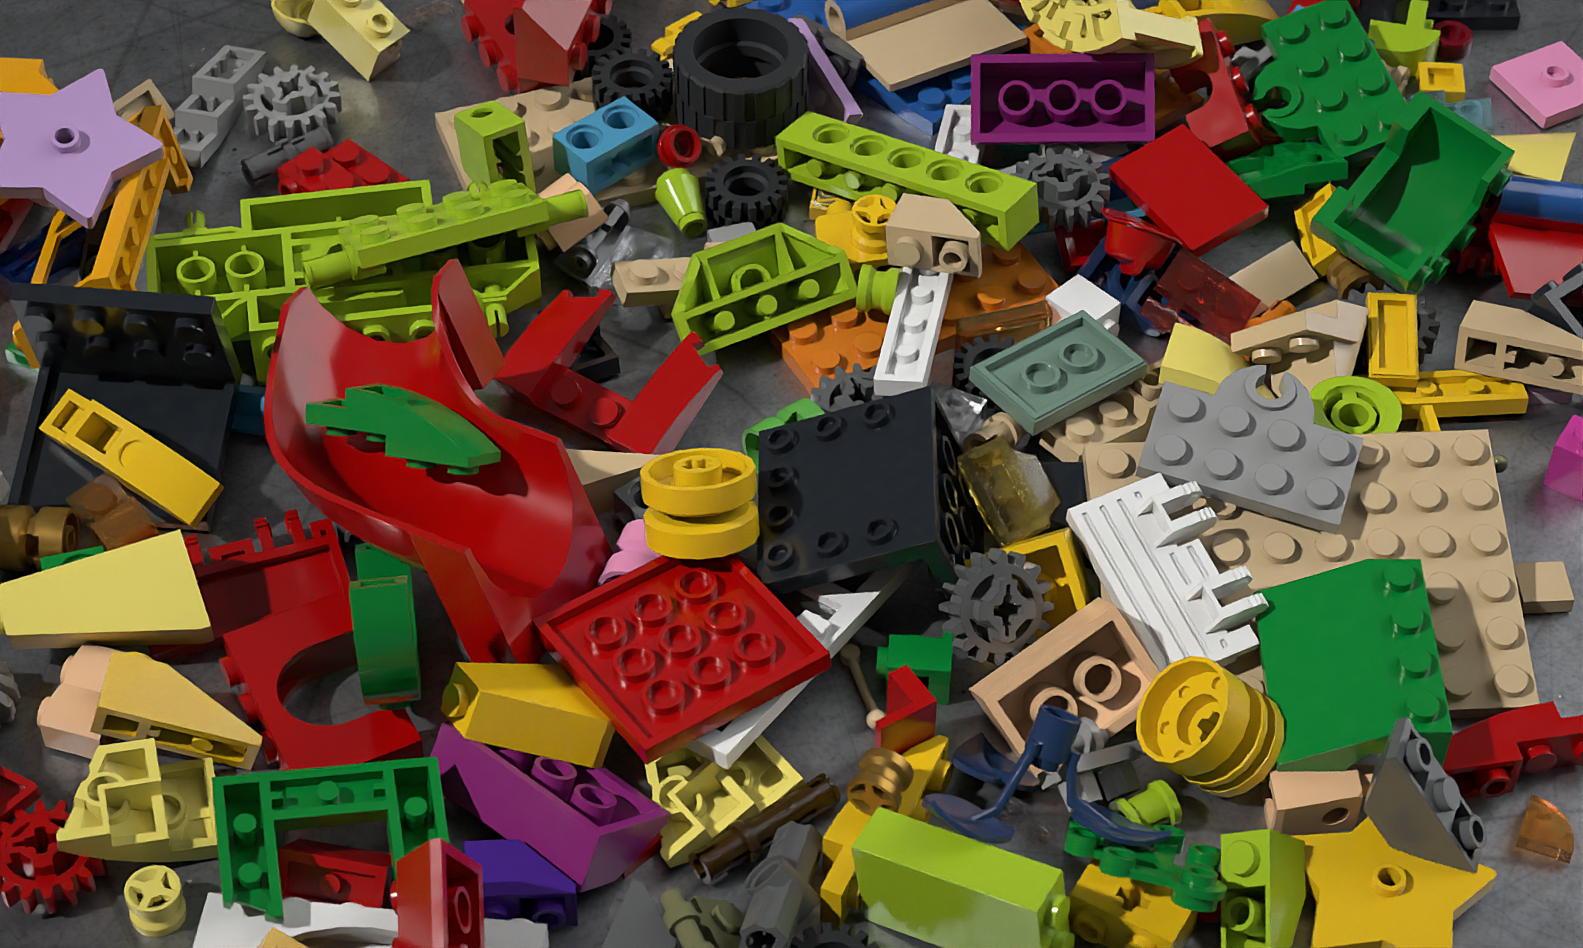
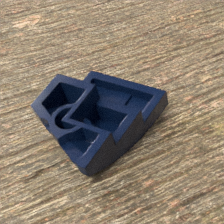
M1106 234L1076 273V275H1081L1121 302L1118 324L1154 337L1173 330L1175 322L1185 325L1230 305L1218 287L1223 280L1209 268L1198 273L1173 250L1163 267L1159 270L1142 269L1137 276L1122 273L1119 261L1110 257L1105 252Z

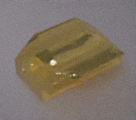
M1002 435L957 457V464L967 489L992 536L1001 548L1029 539L1050 528L1049 518L1061 501L1036 455L1025 454L1012 449Z

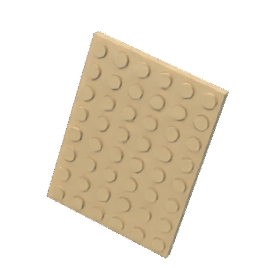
M1488 429L1350 434L1364 439L1336 535L1202 495L1192 505L1168 515L1170 520L1173 521L1192 512L1211 507L1219 521L1208 531L1177 543V546L1179 547L1199 538L1219 574L1234 570L1236 567L1246 566L1253 577L1245 588L1218 599L1221 607L1249 597L1256 591L1365 559H1421L1450 719L1492 717L1521 707L1540 704ZM1145 442L1084 444L1082 457L1087 501L1144 479L1135 475ZM1096 574L1098 597L1113 604ZM1255 617L1226 630L1227 633L1250 625L1258 639ZM1259 647L1237 656L1235 662L1223 666V668L1266 695ZM1136 720L1119 732L1136 731Z

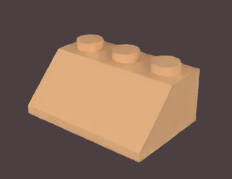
M1098 597L969 688V690L997 732L1016 756L1020 758L1025 750L1024 746L1040 705H1052L1069 711L1079 718L1086 717L1092 719L1099 729H1104L1107 732L1109 739L1136 720L1143 694L1160 672L1117 607ZM1031 764L1027 769L1035 778H1038V773L1045 771Z

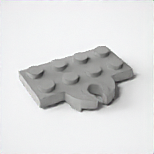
M1254 365L1236 370L1221 382L1214 395L1164 381L1135 476L1145 479L1161 473L1167 485L1172 487L1196 481L1203 492L1202 496L1336 535L1364 438L1314 424L1315 406L1309 391L1294 375L1285 371L1278 388L1281 397L1277 399H1267L1256 390L1264 382L1266 365Z

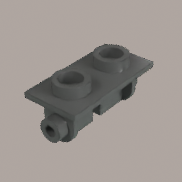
M617 199L616 201L609 202L605 208L601 206L609 220L566 253L560 252L553 262L554 265L590 290L593 289L635 232V229L628 225L631 219V206L625 200Z

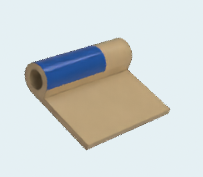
M827 0L825 2V16L831 32L849 43L864 57L862 65L889 92L971 64V54H1000L1027 44L1028 37L988 0Z

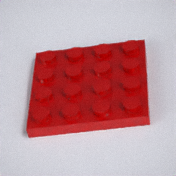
M734 553L723 557L700 560L677 559L662 555L532 620L539 642L586 696L611 720L612 726L646 765L831 668L830 652Z

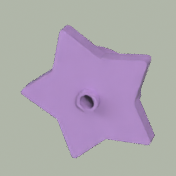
M103 69L91 72L52 95L0 92V132L4 141L0 147V198H29L42 206L62 210L84 227L92 229L96 224L107 196L118 187L122 178L160 160L164 156L163 143L116 115Z

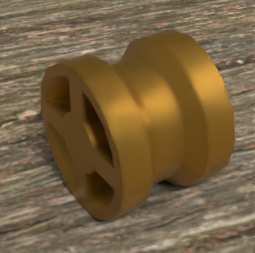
M1344 254L1336 257L1330 263L1326 272L1328 281L1334 289L1338 290L1339 299L1348 300L1349 291L1352 289L1364 294L1365 285L1369 283L1376 290H1383L1385 284L1383 280Z
M885 748L868 749L859 761L860 773L855 774L851 778L846 788V795L849 801L866 815L872 816L878 806L897 813L902 803L900 793L909 788L914 778V771L910 763L894 751Z

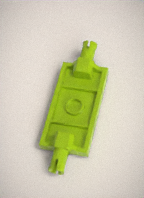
M515 179L500 180L491 183L488 186L489 191L473 195L469 191H459L445 195L442 198L443 203L425 207L424 203L407 204L397 208L396 215L381 219L377 215L357 217L349 222L350 227L338 229L343 251L301 261L302 272L306 285L310 290L348 279L356 281L385 273L386 263L507 231H511L516 237H523L549 230V227L588 217L587 201L583 191L580 189L542 199L522 182L517 183Z

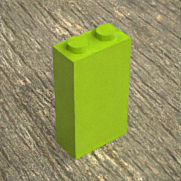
M879 806L851 846L865 920L942 948H1073L1074 935L1070 933L1068 921L1070 898L1065 895L1063 870Z

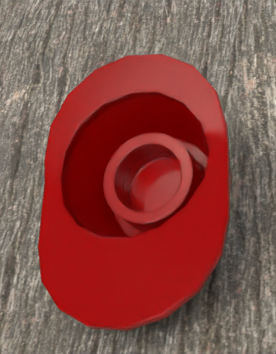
M1101 208V213L1108 219L1104 245L1105 252L1110 257L1119 261L1120 270L1124 274L1137 276L1142 269L1159 270L1163 267L1174 246L1182 244V241L1147 221L1115 209Z

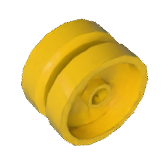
M695 448L659 455L646 462L640 470L641 496L644 504L649 506L643 514L645 541L647 547L659 555L677 559L699 560L723 557L748 548L759 537L758 509L755 502L751 501L757 492L756 466L752 458L741 452L722 448Z

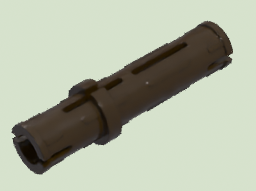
M820 773L805 785L780 798L751 818L749 817L745 821L739 819L730 823L726 827L725 833L689 854V862L694 873L700 880L703 879L705 884H710L733 867L743 862H754L760 858L762 850L772 844L779 827L791 820L797 824L804 825L820 813L838 805L841 801V796L836 784L830 777L826 778V774Z

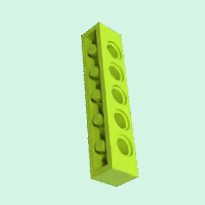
M806 111L775 137L778 164L784 169V175H787V178L855 201L867 195L878 194L887 196L898 204L903 193L949 199L980 232L981 243L1009 251L1039 223L1037 183L811 111Z

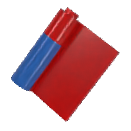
M1513 175L1498 197L1492 194L1480 212L1510 298L1532 301L1530 297L1539 288L1551 280L1560 285L1564 282L1562 280L1563 276L1583 262V184ZM1583 291L1566 300L1563 304L1583 307Z

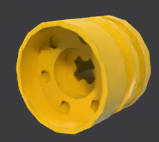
M1189 656L1174 661L1156 675L1146 689L1137 711L1136 735L1142 750L1155 761L1176 774H1181L1188 781L1198 785L1207 793L1229 798L1248 792L1261 782L1274 766L1284 741V719L1274 701L1245 681L1240 680L1210 658Z

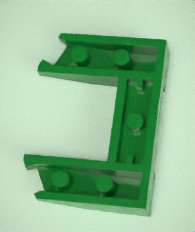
M437 756L212 777L213 809L223 907L231 909L234 903L264 911L265 921L274 924H284L275 832L386 821L394 881H397L396 861L430 839L442 838L449 843Z

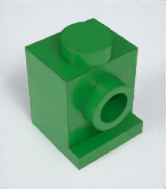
M944 631L943 638L890 634L889 647H878L876 678L886 679L885 700L887 701L888 673L907 664L934 696L937 704L949 705L953 635Z

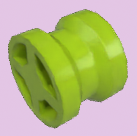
M862 264L857 286V311L868 312L872 308L881 309L886 315H891L902 269L890 268L884 272L877 271L873 265Z

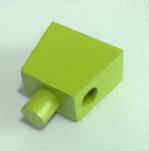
M497 101L480 104L458 112L454 116V127L461 163L471 181L475 180L478 190V180L484 181L488 187L491 183L500 180L515 179L517 183L522 182L536 193L526 126L522 118ZM497 166L503 169L501 174L497 170Z

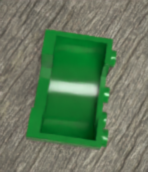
M1419 90L1393 121L1383 149L1348 190L1339 185L1313 216L1310 232L1401 293H1416L1418 295L1429 281L1436 285L1451 264V261L1447 258L1452 251L1456 249L1461 253L1471 242L1477 232V229L1472 226L1473 222L1493 194L1498 197L1513 176V172L1508 170L1507 167L1515 151Z

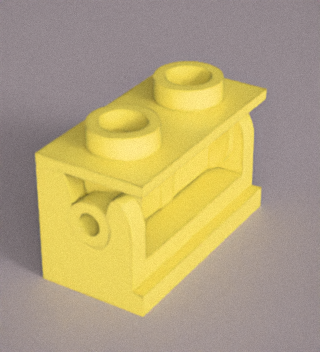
M314 0L307 20L367 81L399 59V51L403 44L400 39L410 32L379 0Z

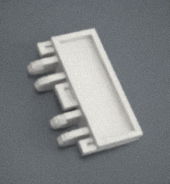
M1161 473L1069 508L1066 520L1111 601L1117 607L1159 672L1174 661L1189 656L1207 657L1223 667L1235 662L1237 656L1257 649L1260 644L1250 625L1227 633L1226 630L1249 619H1253L1265 611L1269 604L1262 593H1256L1226 606H1220L1218 599L1245 588L1253 577L1246 566L1236 567L1234 570L1219 574L1199 538L1179 547L1177 546V543L1208 531L1219 520L1212 508L1206 507L1171 521L1168 516L1169 514L1192 505L1198 501L1203 492L1196 481L1186 482L1184 485L1170 489Z

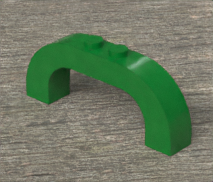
M369 544L356 545L355 558L358 581H350L349 596L365 706L378 704L379 710L407 708L411 706L412 700H421V667L411 567L385 555Z

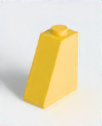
M456 662L450 682L445 687L442 696L441 711L465 739L586 767L602 768L615 731L611 720L586 696L564 669L557 664Z

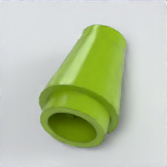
M675 168L663 173L656 181L657 190L655 197L684 237L691 238L702 234L708 224L705 219L706 216L698 179L684 168Z

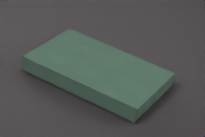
M1081 310L970 367L969 380L1034 436L1145 377L1148 363L1086 311Z

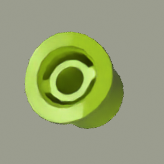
M1336 376L1319 382L1310 392L1315 406L1314 424L1347 434L1397 433L1402 420V407L1399 399L1389 388L1379 382L1358 376Z

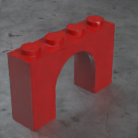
M342 591L222 634L227 655L219 658L223 676L229 688L239 687L242 694L238 695L237 699L242 715L248 726L257 723L261 731L258 734L263 737L260 751L267 764L276 762L279 770L284 771L424 757L422 739L405 708L378 710L336 725L307 723L295 718L285 709L290 698L304 685L358 664L351 607Z

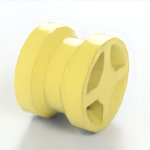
M152 865L141 868L127 880L124 888L125 900L129 907L132 925L138 933L146 937L159 938L175 932L185 922L187 915L186 903L182 895L180 878L174 870L166 866Z

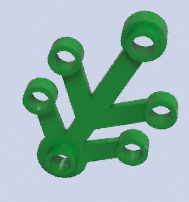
M1069 817L1064 839V850L1075 856L1100 859L1099 870L1114 877L1130 878L1170 887L1173 890L1171 901L1182 908L1192 911H1216L1218 900L1225 898L1227 887L1224 883L1217 880V873L1221 863L1220 849L1206 844L1193 843L1189 845L1186 866L1181 868L1173 863L1175 855L1181 854L1183 851L1186 836L1184 830L1170 825H1154L1153 829L1173 830L1168 840L1149 845L1153 848V851H1150L1142 846L1123 845L1110 841L1088 830Z

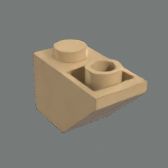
M903 193L885 225L888 264L980 277L982 273L980 232L949 199Z

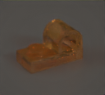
M106 472L66 498L69 507L76 510L78 519L99 546L103 545L104 552L160 535L139 502L134 497L130 498L115 478Z

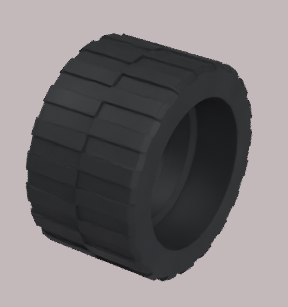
M724 8L716 10V12L706 13L699 16L697 20L689 22L684 27V30L678 33L675 45L673 46L675 115L678 116V122L694 129L699 137L709 140L715 136L722 138L726 142V149L753 150L758 147L776 144L775 137L808 111L809 47H807L805 35L799 31V28L794 23L787 21L785 17L759 8ZM747 77V78H751V79H730V78Z

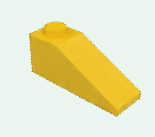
M112 650L90 732L127 741L154 738L156 748L201 759L212 757L213 762L251 771L263 738L260 734L168 664L154 661L143 653H122Z

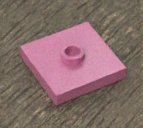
M1563 41L1492 66L1489 79L1542 129L1583 114V59Z

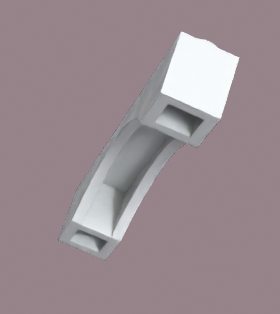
M208 892L193 948H256L272 926L307 948H392L394 938L398 937V918L394 910L364 907L357 903H343L341 905L316 903L302 898L291 897L282 899L284 924H274L265 921L264 911L234 903L231 909L224 908L222 894ZM484 918L485 948H549L547 924L533 923L532 921L520 918L509 921Z

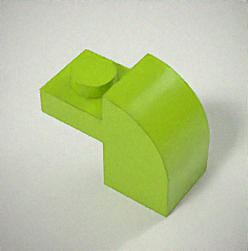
M1411 0L1406 25L1373 19L1370 21L1368 37L1375 41L1374 48L1380 58L1385 61L1387 66L1396 68L1402 65L1410 69L1407 85L1416 83V72L1419 62H1435L1441 31L1432 30L1434 20L1425 19L1429 1Z

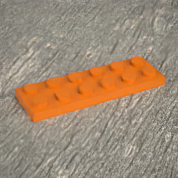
M1020 241L1009 251L991 245L981 247L982 273L980 277L954 274L934 356L963 345L966 342L973 341L976 337L986 336L1044 313L1046 296L1059 288V286ZM855 297L770 329V343L811 395L812 388H819V380L822 375L834 379L835 368L841 367L846 373L853 372L854 363H859L863 372H870L871 368L878 364L890 315H886L881 309L872 308L868 312L857 311Z

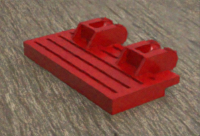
M297 509L286 511L284 523L286 531L291 537L292 544L275 548L269 522L266 521L265 517L254 519L255 531L261 552H255L252 538L211 547L208 550L212 564L206 566L196 534L186 536L184 543L211 624L214 641L204 644L148 645L151 658L154 661L162 662L223 646L222 634L340 591L343 592L350 605V577L332 521L327 518L309 523L313 539L306 540Z

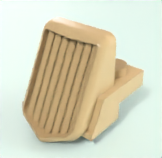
M1340 300L1330 301L1231 333L1232 353L1252 357L1253 363L1270 364L1272 394L1276 399L1281 397L1278 388L1285 371L1294 375L1308 389L1310 394L1312 388L1325 379L1336 376H1352L1366 328V316L1369 315V310L1366 307Z

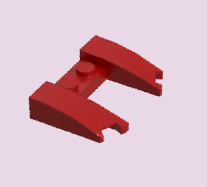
M563 290L532 321L504 356L506 364L492 379L503 394L615 452L663 455L673 452L723 375V371L718 364L707 367L697 351L705 346L699 335L691 331L657 369L636 398L631 401L569 369L616 299L615 294L610 290H599L597 297H573L570 290Z

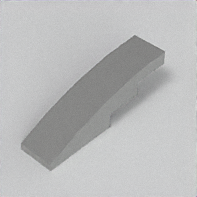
M225 45L192 77V94L175 110V128L173 129L188 166L202 168L219 148L244 108L243 95L248 94L247 85L249 83H257L258 75L261 74L267 61L266 51Z

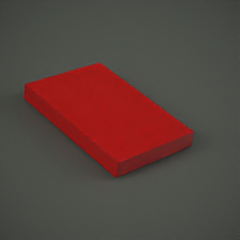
M1184 124L1109 166L1110 178L1161 230L1182 241V244L1176 245L1192 261L1268 217V205Z

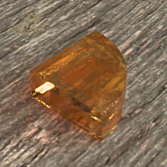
M1531 794L1515 846L1570 864L1575 845L1570 823L1562 812L1550 802Z

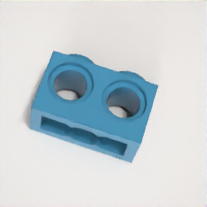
M623 96L552 135L554 170L561 176L566 173L570 174L594 195L660 158L657 150L659 123Z

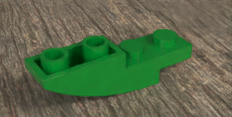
M381 383L346 388V399L334 398L306 403V424L326 426V434L334 436L356 435L357 431L366 432V440L385 442V456L406 459L407 467L435 468L438 464L448 465V473L472 475L479 473V466L500 462L501 451L469 421L445 405L401 387Z

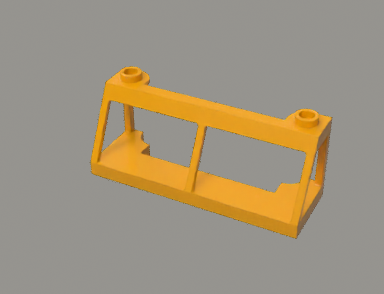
M163 104L144 107L126 120L134 126L139 123V129L163 143L164 156L160 160L122 178L118 187L107 196L101 212L113 203L114 205L93 271L88 277L77 283L75 287L137 291L135 282L163 190L169 189L171 195L190 191L193 177ZM55 210L31 280L33 284L47 283L61 240L82 226L76 220H72L66 225L69 215L62 210ZM18 320L13 326L15 346L19 351L24 352L31 369H38L40 364Z

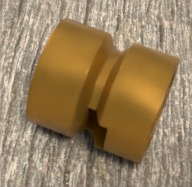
M0 505V571L25 572L32 565H35L37 570L41 572L40 558L79 550V519L74 508L46 506L42 507L39 513L36 514L31 506Z

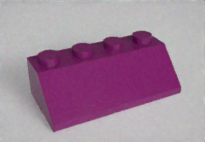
M1154 53L971 54V145L1148 144L1155 140Z
M450 720L441 723L431 757L437 756L443 796L450 802L461 805L479 818L481 824L488 830L499 833L507 840L520 839L576 884V891L580 893L616 881L668 822L669 812L603 766L602 768H591L465 739Z

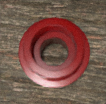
M673 124L663 129L657 140V150L661 160L669 168L687 169L698 160L702 150V143L694 129L683 124ZM674 141L680 146V154L677 153L674 147Z

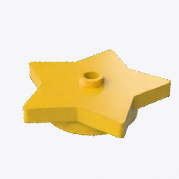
M1369 817L1364 819L1351 832L1292 836L1305 841V887L1315 899L1316 913L1311 948H1452L1453 921L1492 890L1497 876L1495 870L1479 863L1477 872L1471 873L1427 861L1394 849L1388 845Z

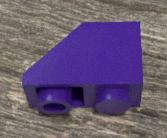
M520 839L463 841L462 853L482 865L484 918L508 921L517 918L526 919L533 923L547 924L548 930L561 926H578L576 884Z

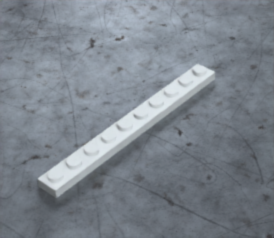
M946 104L934 151L981 165L985 145H971V105ZM903 267L873 379L875 395L892 396L927 386L954 274Z

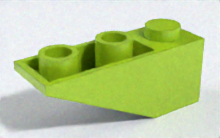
M1270 828L1221 834V882L1227 887L1225 898L1221 900V948H1291L1306 897L1305 841Z

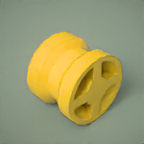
M876 194L861 197L854 203L852 207V222L854 224L851 228V241L857 249L869 254L887 252L885 225L897 205L894 200L887 196Z

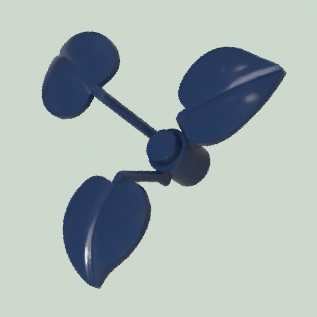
M1046 704L1040 705L1024 746L1025 750L1017 763L998 752L983 733L965 741L955 750L952 758V763L955 767L985 782L1006 784L992 807L982 810L966 800L942 793L924 796L921 804L929 813L945 821L966 836L985 843H1007L1011 841L1015 830L997 818L1002 813L1015 789L1034 791L1039 787V779L1027 771L1030 764L1049 772H1057L1060 764H1066V804L1074 810L1071 818L1083 827L1110 841L1130 846H1146L1168 840L1173 830L1159 831L1132 822L1104 806L1094 802H1087L1078 796L1077 765L1081 753L1073 750L1072 747L1082 720L1069 711Z

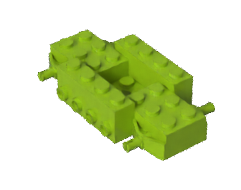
M430 179L241 199L242 228L228 226L207 229L205 227L204 213L195 210L196 223H194L193 212L189 211L185 215L186 229H183V232L154 234L149 237L145 249L147 292L215 297L231 342L251 340L258 386H266L282 304L299 288L307 287L301 261L343 251L338 229L350 227L349 222L357 217L377 215L381 219L396 215V209L407 204L424 203L425 207L433 205ZM475 180L470 182L467 187L471 195L477 194ZM478 180L479 193L487 191V184L482 180ZM511 231L386 263V272L356 281L348 279L310 290L319 303L346 327L377 341L407 343L425 338L435 330L431 301L433 278L451 259L458 258L484 316H487V323L494 337H497V323L499 324L501 337L509 332L506 314L514 310L542 307L540 268L534 234L516 237Z

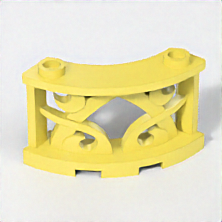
M1020 0L1029 21L1038 24L1044 32L1042 37L1062 49L1087 54H1104L1113 51L1116 53H1154V69L1178 68L1190 64L1203 56L1197 18L1187 15L1177 19L1138 10L1130 0H1087V3L1082 0Z

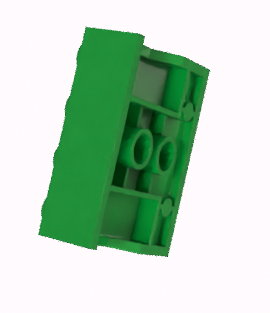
M1365 559L1254 592L1253 595L1262 593L1269 604L1265 611L1255 617L1258 641L1260 643L1259 649L1266 696L1277 704L1284 719V741L1275 763L1276 771H1344L1368 754H1381L1396 720L1404 717L1409 719L1420 737L1425 738L1429 742L1433 756L1440 766L1443 767L1453 730L1421 559Z

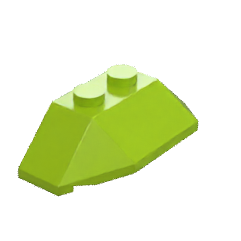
M779 222L693 253L671 315L681 342L691 331L699 335L705 345L697 351L701 356L853 299L857 296V284L845 250L828 245L811 235Z

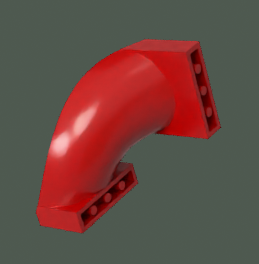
M458 258L449 260L433 278L431 301L435 330L425 338L407 343L377 341L346 327L319 303L308 287L299 288L282 304L267 377L264 426L266 440L274 459L311 505L331 521L385 555L429 575L471 663L537 664L547 650L539 642L532 620L592 591L598 584L608 560L613 555V551L561 438L497 415L473 392L484 389L504 367L506 362ZM376 383L401 387L437 401L469 421L501 451L500 462L479 466V473L472 475L448 473V465L438 464L435 468L407 467L406 459L385 456V442L366 440V432L357 431V434L352 436H334L326 434V426L306 424V403L334 398L346 399V388Z

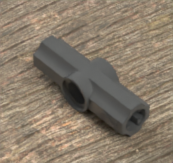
M791 820L779 827L767 858L755 867L747 877L744 889L752 896L740 930L742 939L739 948H789L797 925L816 907L819 901V894L811 887V883L821 856L820 845L823 837L811 824L802 825Z

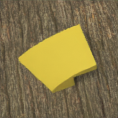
M1577 132L1491 136L1515 151L1507 167L1508 170L1513 172V175L1562 181Z
M1175 322L1161 364L1158 383L1164 384V381L1214 395L1226 377L1238 369L1250 367L1251 365L1240 354L1232 353L1231 347L1213 335ZM1265 382L1256 388L1261 396L1267 399H1276Z
M733 720L727 723L719 731L722 732ZM762 734L728 769L719 766L684 746L648 765L645 763L647 780L653 793L652 801L670 813L667 824L660 830V834L663 836L661 839L662 849H660L661 857L670 868L689 862V854L712 842L725 833L726 827L730 823L739 819L745 821L749 817L751 818L767 806L806 784L801 775Z
M154 738L98 746L89 764V775L86 780L81 782L74 796V807L64 828H59L56 834L58 850L80 856L130 862H176L218 858L212 795V777H215L212 757L159 765Z

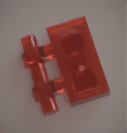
M1182 247L1153 289L1167 298L1168 302L1163 306L1149 296L1140 308L1139 313L1154 322L1152 327L1164 335L1166 331L1172 334L1175 322L1194 327L1178 316L1182 308L1204 323L1201 328L1202 331L1214 337L1219 333L1231 342L1230 334L1241 331L1261 302V299Z

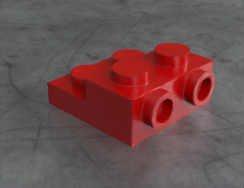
M349 138L324 154L312 146L278 168L280 181L278 189L281 195L409 182L408 178Z

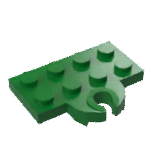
M1324 0L1261 24V36L1275 61L1265 66L1256 78L1253 90V106L1256 110L1263 109L1268 101L1276 98L1284 99L1289 103L1281 109H1267L1261 114L1262 125L1267 130L1281 136L1282 142H1301L1318 136L1323 147L1347 160L1348 166L1377 155L1385 146L1393 121L1407 106V103L1348 1Z

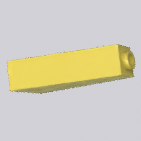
M180 529L0 584V636L7 635L13 650L80 648L85 642L103 647L204 644L214 641L211 624Z

